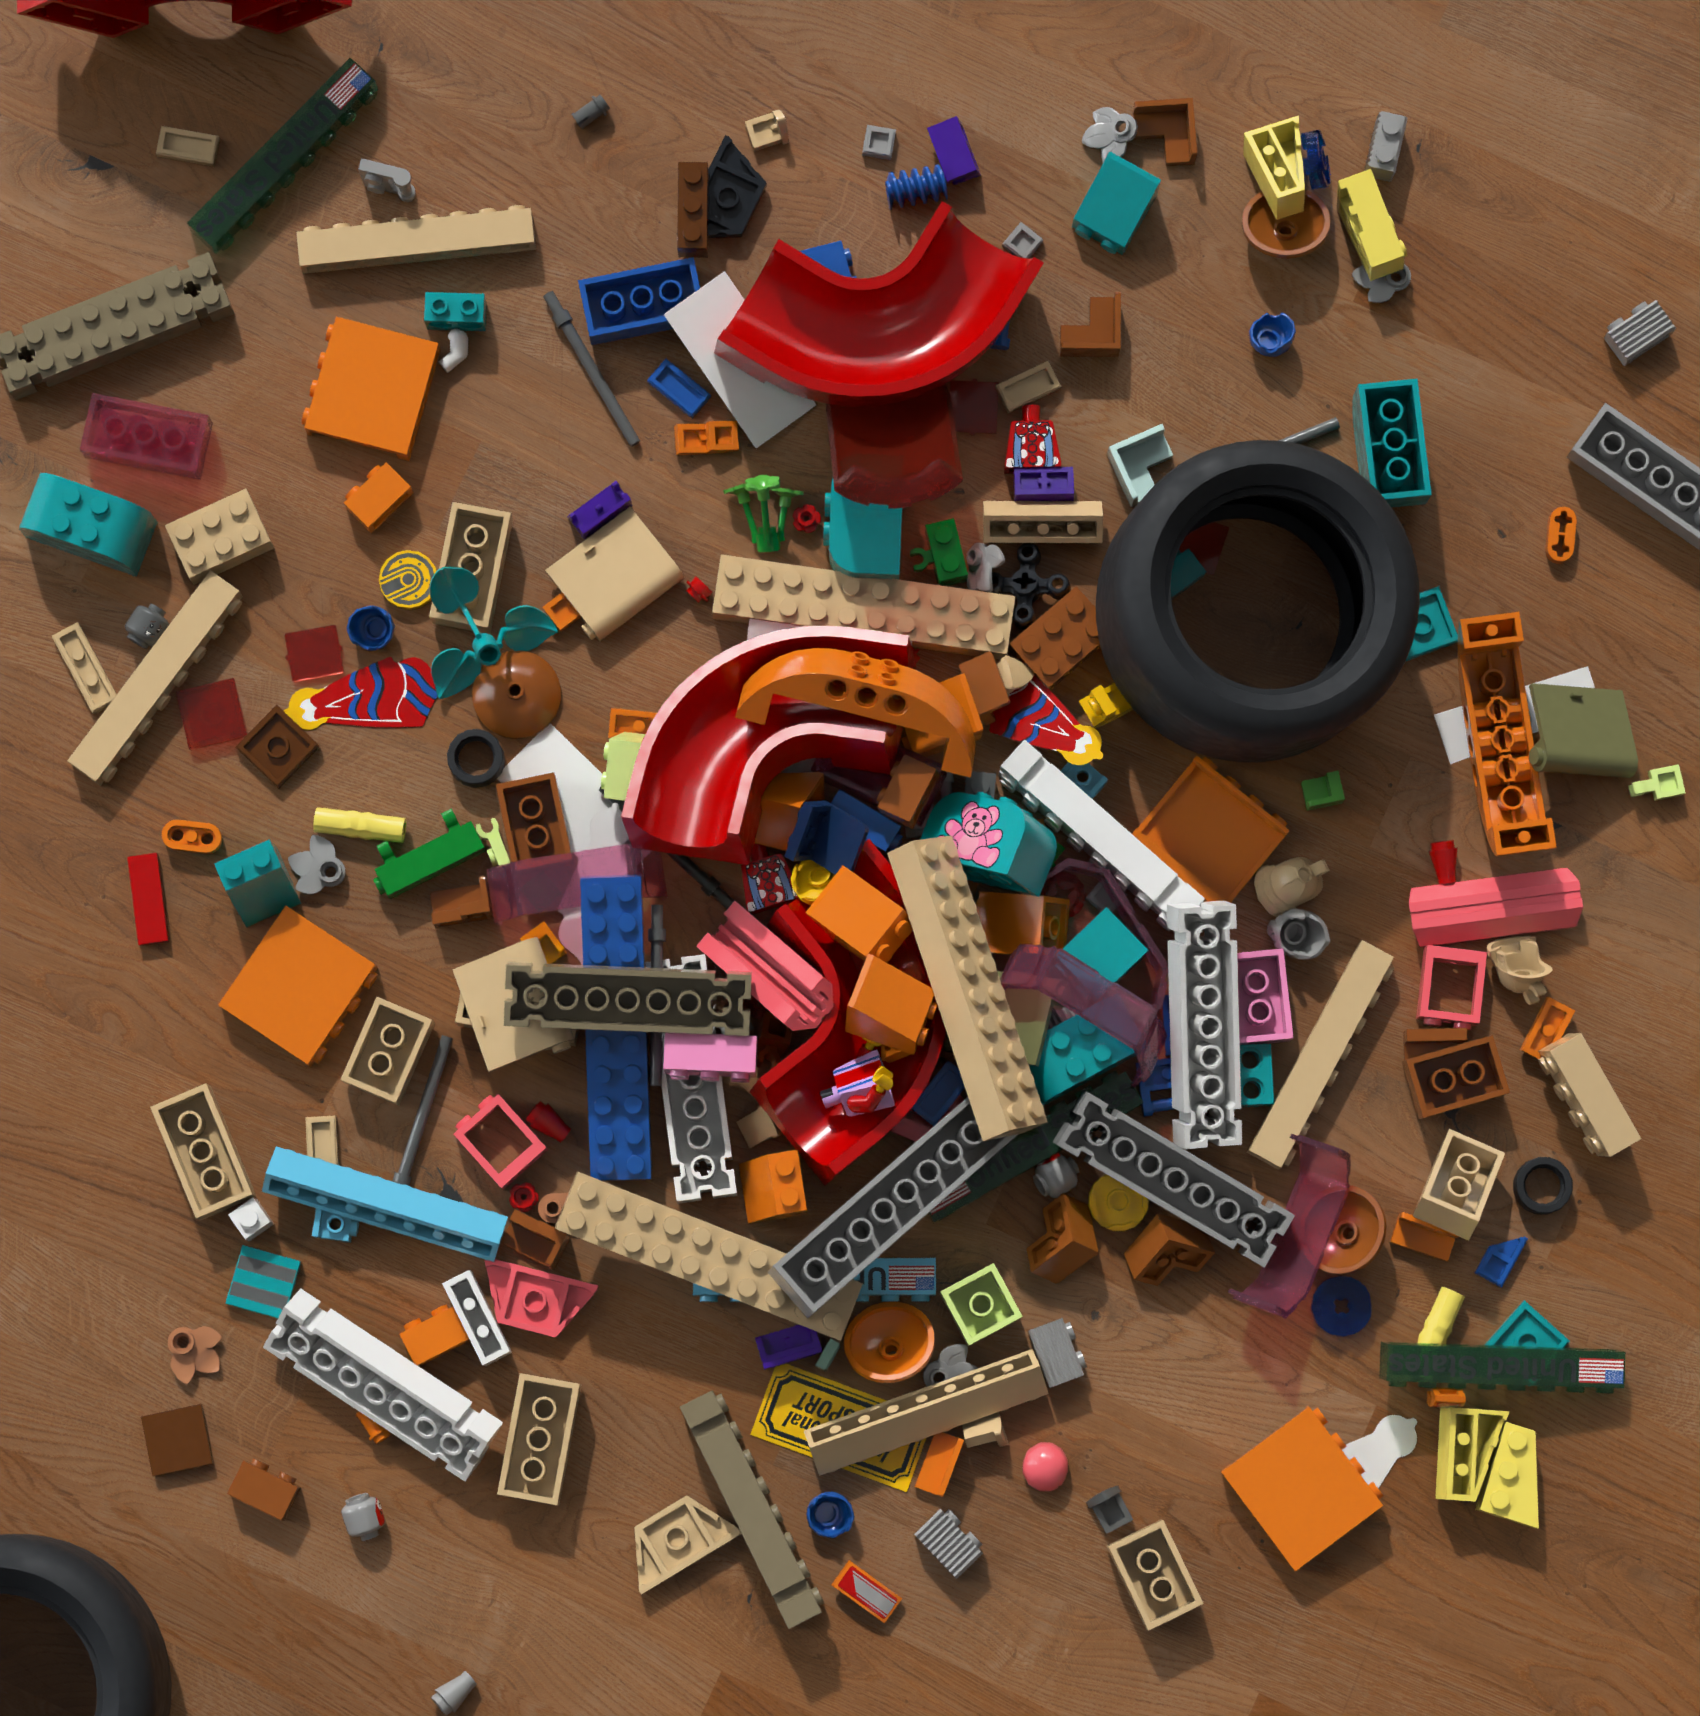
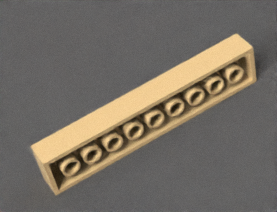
M721 555L712 615L713 619L744 624H749V619H757L801 626H840L909 635L910 641H912L911 646L914 648L970 656H980L990 651L995 659L1001 660L1008 652L1015 596L898 579L855 578L847 576L840 571Z
M952 836L914 840L888 852L887 854L982 1140L987 1141L1021 1134L1047 1123L1044 1107L1040 1101L1034 1077L1031 1074L1024 1047L1021 1044L1015 1020L1011 1014L1005 990L1002 987L996 964L992 957L986 934L983 930L977 907Z
M577 1172L555 1229L840 1341L863 1283L855 1280L850 1281L813 1315L807 1318L768 1274L771 1267L787 1253L580 1172Z

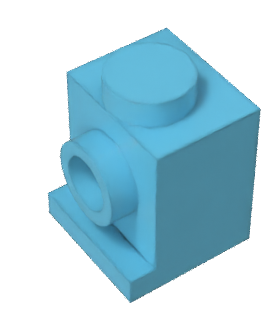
M1068 762L1061 770L1064 775L1092 799L1108 782V779L1089 763L1073 765ZM1081 772L1086 773L1088 780L1080 782L1077 779V774Z
M316 1208L312 1236L351 1243L352 1236H357L359 1221ZM333 1219L341 1221V1226L337 1230H333L330 1226Z

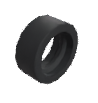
M470 729L458 734L450 743L447 761L452 774L463 785L477 788L485 787L496 781L502 774L505 756L498 739L490 732L481 729ZM480 741L491 748L494 760L487 772L482 775L473 776L462 770L459 765V754L466 744Z
M1537 1157L1525 1162L1517 1170L1513 1180V1192L1517 1202L1525 1210L1533 1214L1547 1215L1560 1210L1569 1201L1573 1192V1180L1569 1170L1560 1161L1551 1157ZM1538 1168H1547L1553 1171L1560 1181L1558 1196L1547 1204L1533 1201L1525 1189V1181L1528 1175Z

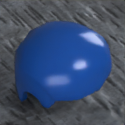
M1265 313L1260 319L1253 322L1249 330L1252 348L1267 357H1277L1287 352L1295 338L1294 321L1285 313L1277 316Z
M372 605L356 609L349 617L347 632L351 642L366 650L375 651L387 646L394 636L395 625L392 617L381 607Z
M824 1492L814 1497L809 1502L806 1512L809 1527L817 1535L827 1538H836L848 1532L852 1527L855 1517L851 1503L837 1492Z

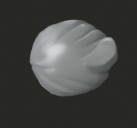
M1297 908L1289 909L1282 915L1277 916L1276 920H1271L1267 926V934L1274 941V946L1277 949H1284V954L1292 958H1316L1330 943L1326 924L1318 915L1311 911Z

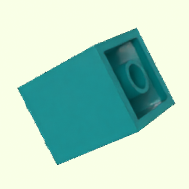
M1110 151L1073 218L1072 227L1075 228V232L1082 238L1087 240L1093 238L1100 242V246L1107 252L1112 254L1118 252L1123 255L1157 198L1161 179Z
M270 839L214 863L225 891L246 927L281 913L285 906L292 908L302 904L281 854Z
M1106 907L1054 956L1053 961L1056 963L1054 969L1065 980L1070 977L1077 986L1074 989L1085 1001L1091 999L1095 1003L1146 956L1148 949Z

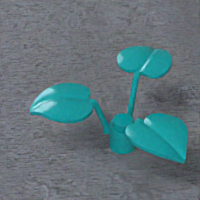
M442 567L438 569L430 582V597L434 606L439 611L448 614L454 612L460 606L475 634V639L472 643L474 652L467 650L463 653L457 648H450L442 651L434 658L431 666V675L439 699L455 695L471 685L481 672V664L487 666L495 664L501 656L500 649L503 647V637L507 646L512 650L529 651L539 646L550 636L558 633L554 622L546 613L536 607L529 605L517 606L506 613V627L500 629L498 638L495 640L491 634L479 632L465 603L473 601L478 594L479 584L475 575L469 570L459 567Z

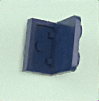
M826 800L804 802L798 812V820L794 831L789 837L785 857L793 862L812 860L834 874L842 866L854 872L869 828L865 823Z

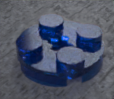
M1320 129L1301 133L1303 150H1307V158H1303V169L1305 176H1309L1311 189L1327 188L1331 182L1329 158L1328 155L1325 156L1323 146H1326L1323 134Z
M1346 1276L1333 1277L1325 1280L1316 1288L1312 1296L1310 1310L1315 1323L1321 1330L1330 1335L1344 1337L1356 1334L1366 1326L1371 1317V1297L1367 1288L1360 1281ZM1345 1298L1348 1301L1346 1307L1349 1311L1347 1314L1344 1312L1337 1314L1334 1311L1336 1308L1334 1301L1336 1299L1342 1301Z

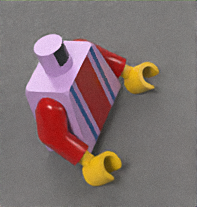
M863 1037L862 1039L867 1041V1043L862 1044L856 1057L833 1071L836 1086L820 1091L826 1108L842 1103L846 1114L850 1117L864 1113H873L876 1110L895 1106L891 1091L893 1073L885 1068L878 1050L874 1049L875 1046L878 1047L882 1044Z

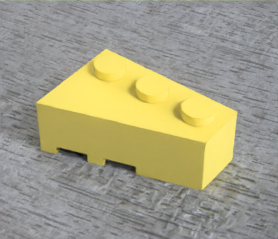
M1299 116L1245 132L1243 155L1276 220L1303 212L1305 184Z
M1368 169L1339 180L1337 211L1370 281L1402 270L1407 251L1403 241L1397 238L1394 222L1387 212L1372 170Z
M1455 1407L1440 1408L1436 1499L1476 1502L1489 1468L1490 1457L1494 1447L1498 1444V1436L1504 1421L1507 1420L1509 1411Z
M1504 1422L1498 1436V1444L1494 1447L1488 1464L1489 1468L1484 1478L1475 1510L1539 1529L1536 1432Z

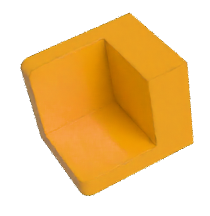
M545 921L520 938L521 941L538 937L547 964H553L567 953Z

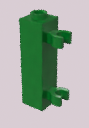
M451 808L441 813L450 832L398 858L395 857L388 841L377 845V849L385 862L384 865L374 869L378 877L374 878L373 881L381 895L386 893L392 899L486 852L473 823L470 821L460 826Z

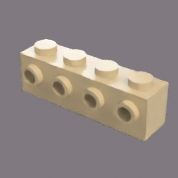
M983 501L984 543H1102V501Z

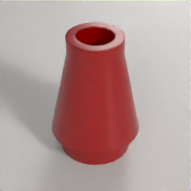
M1454 840L1430 843L1431 850L1428 852L1438 878V884L1456 882L1458 847H1455Z
M539 1101L525 1119L530 1123L529 1127L556 1139L560 1143L571 1130L549 1103L545 1105L542 1101Z

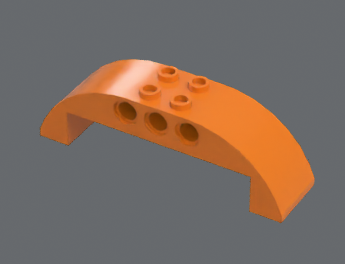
M1520 612L1460 619L1458 625L1459 683L1471 768L1481 820L1487 840L1495 856L1557 848L1552 818L1546 819L1539 772L1535 771L1529 762V753L1534 746L1519 652V646L1524 641Z
M829 648L797 650L779 656L763 665L743 685L736 718L765 725L773 693L946 737L941 770L971 777L976 743L969 718L961 704L948 689L935 679L917 670L899 665L894 660L871 658L859 651L851 653Z

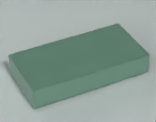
M830 1338L815 1367L824 1372L827 1371L840 1349V1343Z

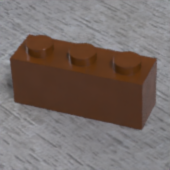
M678 162V257L708 258V162Z

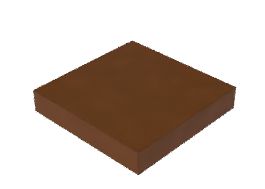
M276 705L235 748L280 789L320 746Z
M202 1404L141 1416L152 1477L214 1464Z

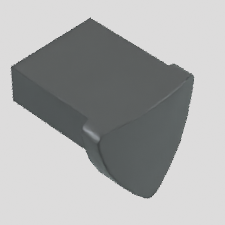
M1119 1486L1110 1487L1086 1502L1088 1508L1092 1507L1106 1534L1133 1520L1119 1494L1121 1492Z

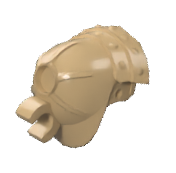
M1305 857L1292 858L1276 866L1274 864L1271 866L1268 864L1263 865L1256 872L1254 880L1258 900L1269 914L1275 917L1282 915L1285 911L1292 908L1295 909L1300 904L1318 896L1323 888L1322 875L1329 872L1330 869L1325 860L1313 863Z
M1511 936L1497 939L1487 945L1488 957L1496 968L1502 985L1512 990V992L1523 993L1524 999L1529 1005L1538 1003L1540 1001L1539 996L1547 993L1541 981L1553 969L1541 961L1536 937Z

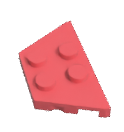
M497 1259L494 1262L484 1261L497 1323L555 1338L559 1336L592 1298L599 1287L598 1285Z

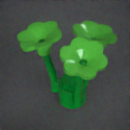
M758 475L755 478L746 479L744 484L723 490L724 494L737 495L739 504L743 505L752 535V543H757L758 552L781 550L780 542L785 541L784 528L787 508H790L791 498L804 495V491L779 488L780 478L778 476ZM769 490L774 491L780 496L779 506H781L777 531L776 526L769 523L767 501L770 499ZM748 491H756L758 500L761 501L763 526L758 527V531L750 509L749 501L751 500Z

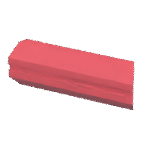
M1568 868L1411 888L1409 908L1413 932L1419 946L1425 948L1427 945L1440 946L1573 928L1577 926L1583 910L1580 882Z
M734 901L724 913L728 921L718 927L719 931L716 935L707 933L696 947L726 973L728 971L752 972L751 995L792 1031L817 1028L822 1022L821 1019L834 1007L832 984L744 907Z

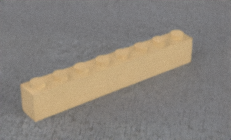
M523 205L510 206L508 210L504 211L485 208L475 214L456 211L446 217L426 214L417 220L397 217L387 223L368 220L358 226L339 223L329 229L309 226L304 228L303 231L296 232L299 265L303 274L536 250L531 208H525Z
M211 570L67 760L73 767L100 786L104 781L109 782L117 771L115 767L122 757L125 759L131 754L135 747L133 743L140 733L144 735L153 723L151 719L157 710L162 711L171 699L169 695L175 686L180 687L189 675L187 670L193 662L198 663L207 651L205 646L210 639L215 640L224 629L222 623L228 615L233 616L242 605L240 599L243 597L240 591Z
M1363 940L1358 944L1281 1087L1274 1104L1271 1106L1247 1151L1248 1154L1278 1170L1283 1164L1289 1166L1296 1153V1150L1292 1148L1296 1139L1303 1140L1311 1125L1306 1122L1311 1111L1314 1113L1318 1112L1325 1099L1320 1096L1325 1085L1331 1087L1339 1073L1334 1068L1339 1059L1346 1060L1353 1045L1348 1043L1353 1033L1359 1035L1367 1020L1362 1017L1367 1007L1373 1009L1381 994L1376 991L1380 982H1387L1395 968L1391 965L1393 956Z
M1033 1349L809 1428L804 1430V1434L820 1476L857 1462H863L873 1456L893 1451L901 1446L921 1441L929 1436L949 1431L971 1421H977L999 1411L1008 1410L1027 1401L1036 1400L1049 1393L1041 1367Z

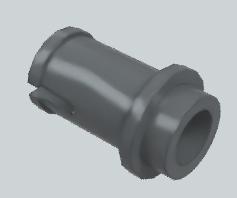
M593 95L589 103L571 114L582 130L602 114L604 116L607 115L606 111L610 107L601 95L597 97Z

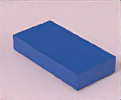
M667 358L647 380V383L692 419L711 398L710 393Z
M947 1061L911 1108L933 1127L965 1089L959 1068L950 1061Z

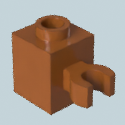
M765 1011L756 1025L753 1036H757L758 1041L757 1067L760 1068L764 1059H767L771 1062L772 1069L780 1063L781 1057L790 1045L792 1030L771 1012Z

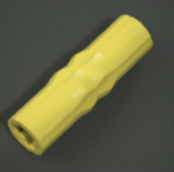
M317 807L314 815L313 830L316 833L341 835L349 838L403 843L407 821L406 818L377 815L370 812L361 813L355 810L345 811Z
M1441 1287L1412 1353L1419 1356L1420 1367L1414 1372L1409 1371L1407 1368L1405 1369L1406 1371L1426 1380L1430 1379L1433 1372L1432 1355L1440 1356L1445 1348L1447 1338L1452 1332L1453 1324L1465 1296L1448 1288ZM1423 1354L1429 1357L1428 1369H1430V1372H1428V1376H1424V1371H1422V1368H1424ZM1412 1357L1409 1362H1416V1359ZM1410 1364V1367H1411V1368H1415L1416 1365H1411V1364Z

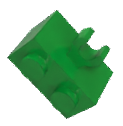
M955 519L926 524L925 536L929 550L925 551L922 548H914L909 553L910 557L918 555L923 558L921 564L913 566L914 572H922L928 565L933 564L937 585L951 586L967 582L968 572Z

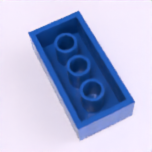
M694 257L578 280L591 345L673 329L664 314L700 289Z

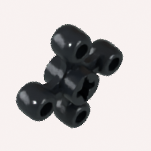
M1024 543L1018 548L1017 559L1021 567L1020 570L1015 572L1013 577L1006 578L999 573L992 572V584L997 583L998 585L993 587V591L990 593H1009L1016 596L1018 603L1013 610L1012 620L1016 627L1023 630L1036 621V613L1032 605L1033 602L1038 600L1040 595L1047 594L1054 599L1060 600L1071 591L1070 582L1063 574H1054L1048 579L1037 576L1035 569L1040 563L1041 553L1034 543ZM1027 554H1033L1030 557H1025ZM1026 583H1031V584H1028L1027 589H1022V588H1025ZM1058 585H1063V586H1062L1061 588H1059V589H1056V588H1055V587L1058 586ZM1023 615H1028V616H1027L1026 618H1024V619H1021V618H1020V617L1023 616Z

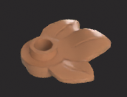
M206 1326L195 1330L187 1327H179L173 1330L168 1337V1348L173 1354L170 1366L175 1376L181 1382L189 1384L196 1370L204 1373L218 1372L220 1370V1360L213 1347L220 1342L222 1336L213 1328ZM183 1336L189 1340L186 1348H181L178 1345L179 1339Z

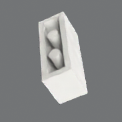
M468 1270L442 1283L482 1365L487 1366L511 1354L512 1351L473 1272Z

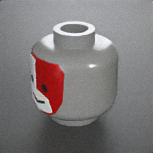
M1053 1154L1036 1165L1033 1181L1043 1196L1049 1195L1052 1198H1057L1076 1187L1079 1168L1071 1157L1066 1158L1062 1154Z
M368 1493L359 1494L347 1499L341 1514L348 1534L352 1537L360 1536L361 1541L378 1536V1530L385 1524V1517L379 1500L376 1497H369Z

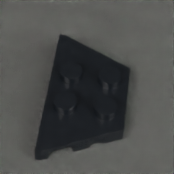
M725 135L709 167L708 238L742 237L767 187L766 181L754 170L745 155L741 154L733 144L732 139Z

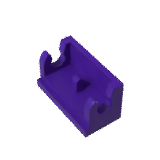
M957 116L927 128L947 183L952 182L953 185H957L981 176L962 122Z
M1073 467L1014 468V501H1074Z
M614 481L567 517L583 539L586 540L627 508L632 507V501L628 494L622 491L619 483Z
M802 1325L755 1337L764 1370L823 1352L817 1331Z

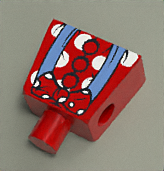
M1039 405L1022 406V421H1011L1004 474H1014V468L1061 467V458L1053 421L1040 420Z
M754 843L751 855L752 862L749 865H741L746 909L752 915L783 906L785 903L789 904L799 898L792 888V873L782 854L778 853L769 856L766 846Z

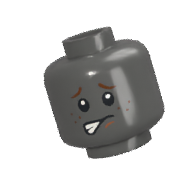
M152 603L148 608L142 605L137 606L125 624V630L128 632L127 638L144 649H147L149 646L153 647L169 626L168 621L164 618L166 612Z

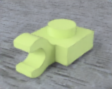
M1679 764L1648 771L1649 780L1633 782L1632 785L1628 786L1631 797L1652 792L1654 801L1681 796L1686 793Z
M492 818L493 829L491 832H483L480 824L476 825V831L482 839L488 840L492 848L488 849L487 853L492 866L499 865L501 872L513 867L499 833V824L495 818Z

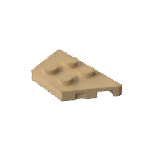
M688 1495L638 1524L634 1529L639 1592L641 1594L645 1593L742 1534L740 1529Z

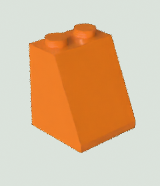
M965 673L940 682L959 701L969 718L975 741L980 740L984 729ZM903 727L902 730L905 737L900 739L906 755L911 754L912 758L919 760L944 751L946 737Z
M779 773L765 789L760 801L762 814L754 843L786 851L789 837L793 833L798 820V812L804 802L825 800L824 773Z
M845 866L839 869L805 912L834 942L864 961L867 955L871 954L887 963L913 930L908 914L902 907Z
M979 891L976 907L991 953L1054 958L1066 946L1070 899Z
M868 954L847 1006L845 1032L914 1055L918 1045L924 1046L929 1029L925 1028L928 1019L934 1020L938 1010L933 990L926 984L876 956Z
M798 1150L767 1154L739 1164L748 1224L807 1215Z

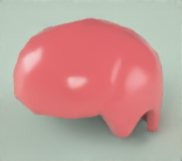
M1040 1442L1026 1452L1023 1460V1475L1028 1485L1036 1490L1053 1491L1061 1486L1066 1479L1069 1465L1068 1459L1062 1448L1051 1442Z

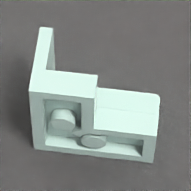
M1163 424L1108 448V459L1131 507L1138 505L1155 485L1148 468L1173 458V453L1164 436L1165 428Z

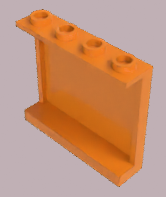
M336 316L334 325L329 324L325 340L329 342L326 352H321L317 368L321 369L318 380H313L309 395L313 397L310 408L306 407L302 416L301 423L305 425L304 429L307 435L312 436V433L333 437L397 454L399 459L410 461L441 352L439 343Z
M1196 755L1192 763L1140 826L1134 830L1132 835L1177 873L1179 878L1205 898L1203 902L1224 900L1231 903L1290 830L1286 828L1287 822L1276 813L1270 815L1263 809L1264 804L1252 794L1247 796L1240 791L1241 785L1228 775L1224 778L1216 771L1218 767L1207 757L1201 759Z
M285 906L218 1006L311 1067L314 1062L319 1064L326 1055L328 1049L325 1046L330 1038L336 1039L345 1025L342 1021L348 1012L353 1014L362 1000L359 998V995L365 987L370 989L378 977L376 973L378 967L288 906Z
M1307 1406L1302 1412L1234 1463L1221 1470V1473L1294 1571H1297L1383 1506L1379 1499L1384 1495L1374 1482H1371L1369 1485L1361 1476L1365 1470L1355 1457L1349 1460L1342 1450L1347 1446L1336 1432L1330 1435L1324 1425L1328 1421L1318 1407L1312 1411Z

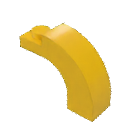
M1115 683L1106 688L1099 685L1091 690L1088 696L1079 701L1094 728L1103 726L1133 710Z

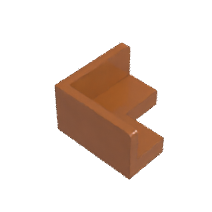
M1193 98L1134 102L1132 115L1138 125L1134 140L1163 138L1166 166L1195 165L1197 142Z
M1115 292L1114 297H1090L1089 325L1060 326V357H1119L1121 349V292Z
M485 876L479 877L480 884L430 893L431 916L435 928L494 919L490 886Z
M1064 1193L1043 1208L1047 1233L1026 1248L1031 1273L1055 1284L1061 1282L1099 1253L1089 1206Z
M514 1209L509 1219L511 1222L501 1243L555 1270L570 1240L569 1235L541 1220L538 1221Z
M1158 1213L1124 1252V1256L1134 1280L1158 1286L1174 1266L1199 1272L1214 1255L1215 1251L1205 1232L1186 1221Z

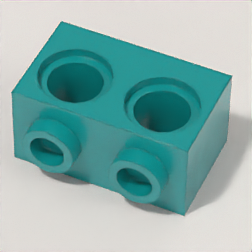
M425 292L424 322L427 330H452L457 328L461 331H486L487 301L485 294Z
M1271 1044L1240 1045L1241 1107H1266L1274 1104ZM1243 1054H1253L1257 1059V1066L1253 1069L1244 1067L1241 1061ZM1247 1083L1255 1084L1259 1090L1258 1097L1254 1099L1247 1098L1243 1093V1086Z

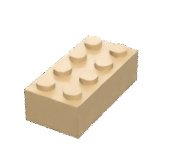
M452 502L439 569L442 567H459L467 569L475 575L479 584V591L476 598L469 603H465L479 632L490 634L513 517L510 512ZM432 602L429 615L432 624L473 631L460 606L454 612L448 614L439 611Z
M1568 1033L1561 1039L1538 1051L1542 1057L1538 1059L1542 1070L1546 1075L1551 1074L1556 1083L1553 1086L1554 1091L1561 1101L1566 1100L1571 1109L1568 1115L1577 1128L1580 1126L1586 1136L1583 1138V1141L1591 1154L1596 1153L1597 1156L1611 1157L1641 1139L1582 1033Z
M205 1083L150 1107L196 1219H206L246 1202L252 1197H257L210 1085Z
M520 1373L497 1495L560 1505L581 1384Z

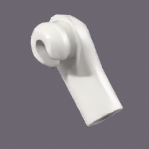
M457 328L452 329L448 334L450 352L438 361L447 373L468 355L469 339L467 334Z

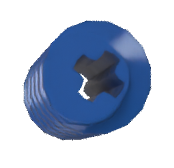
M939 164L934 166L933 174L927 166L923 167L922 175L918 173L916 168H912L910 177L907 176L905 170H900L898 179L893 172L888 173L885 186L890 210H892L895 200L900 208H904L905 199H908L911 205L915 206L917 197L921 198L923 204H927L928 195H931L934 201L938 202L940 193H943L948 201L946 180Z

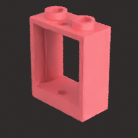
M1427 945L1423 950L1416 1019L1424 1020L1423 1025L1441 1027L1443 1022L1453 1024V1028H1467V1030H1471V1026L1480 1024L1487 952ZM1433 962L1476 967L1471 1015L1428 1010Z
M498 1094L495 1097L492 1095L486 1097L477 1106L480 1111L472 1118L467 1115L455 1126L457 1131L453 1135L504 1190L548 1149ZM499 1106L533 1143L500 1173L491 1166L466 1137L470 1131Z

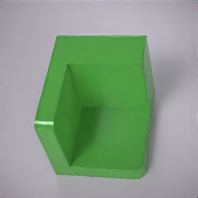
M1339 771L1328 772L1324 777L1304 780L1301 783L1307 811L1342 804L1345 800Z

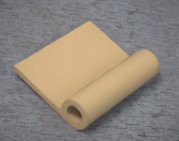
M631 507L627 508L545 570L582 617L585 624L581 628L591 641L596 638L599 642L685 578L677 564Z
M538 937L518 942L453 969L488 1071H493L542 1050L552 1049L553 1053L562 1052L571 1048L569 1043L574 1040L571 1029L541 1028V1020H531L529 1027L504 1026L505 1000L507 998L512 999L513 990L505 989L506 964L508 962L533 963L532 971H543V966L547 964ZM534 988L533 992L529 993L530 998L534 997L533 1002L539 1003V1000L545 997L544 992L540 993V988Z

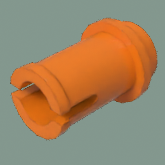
M358 1411L355 1416L358 1417L370 1435L369 1440L374 1441L376 1445L391 1435L388 1430Z

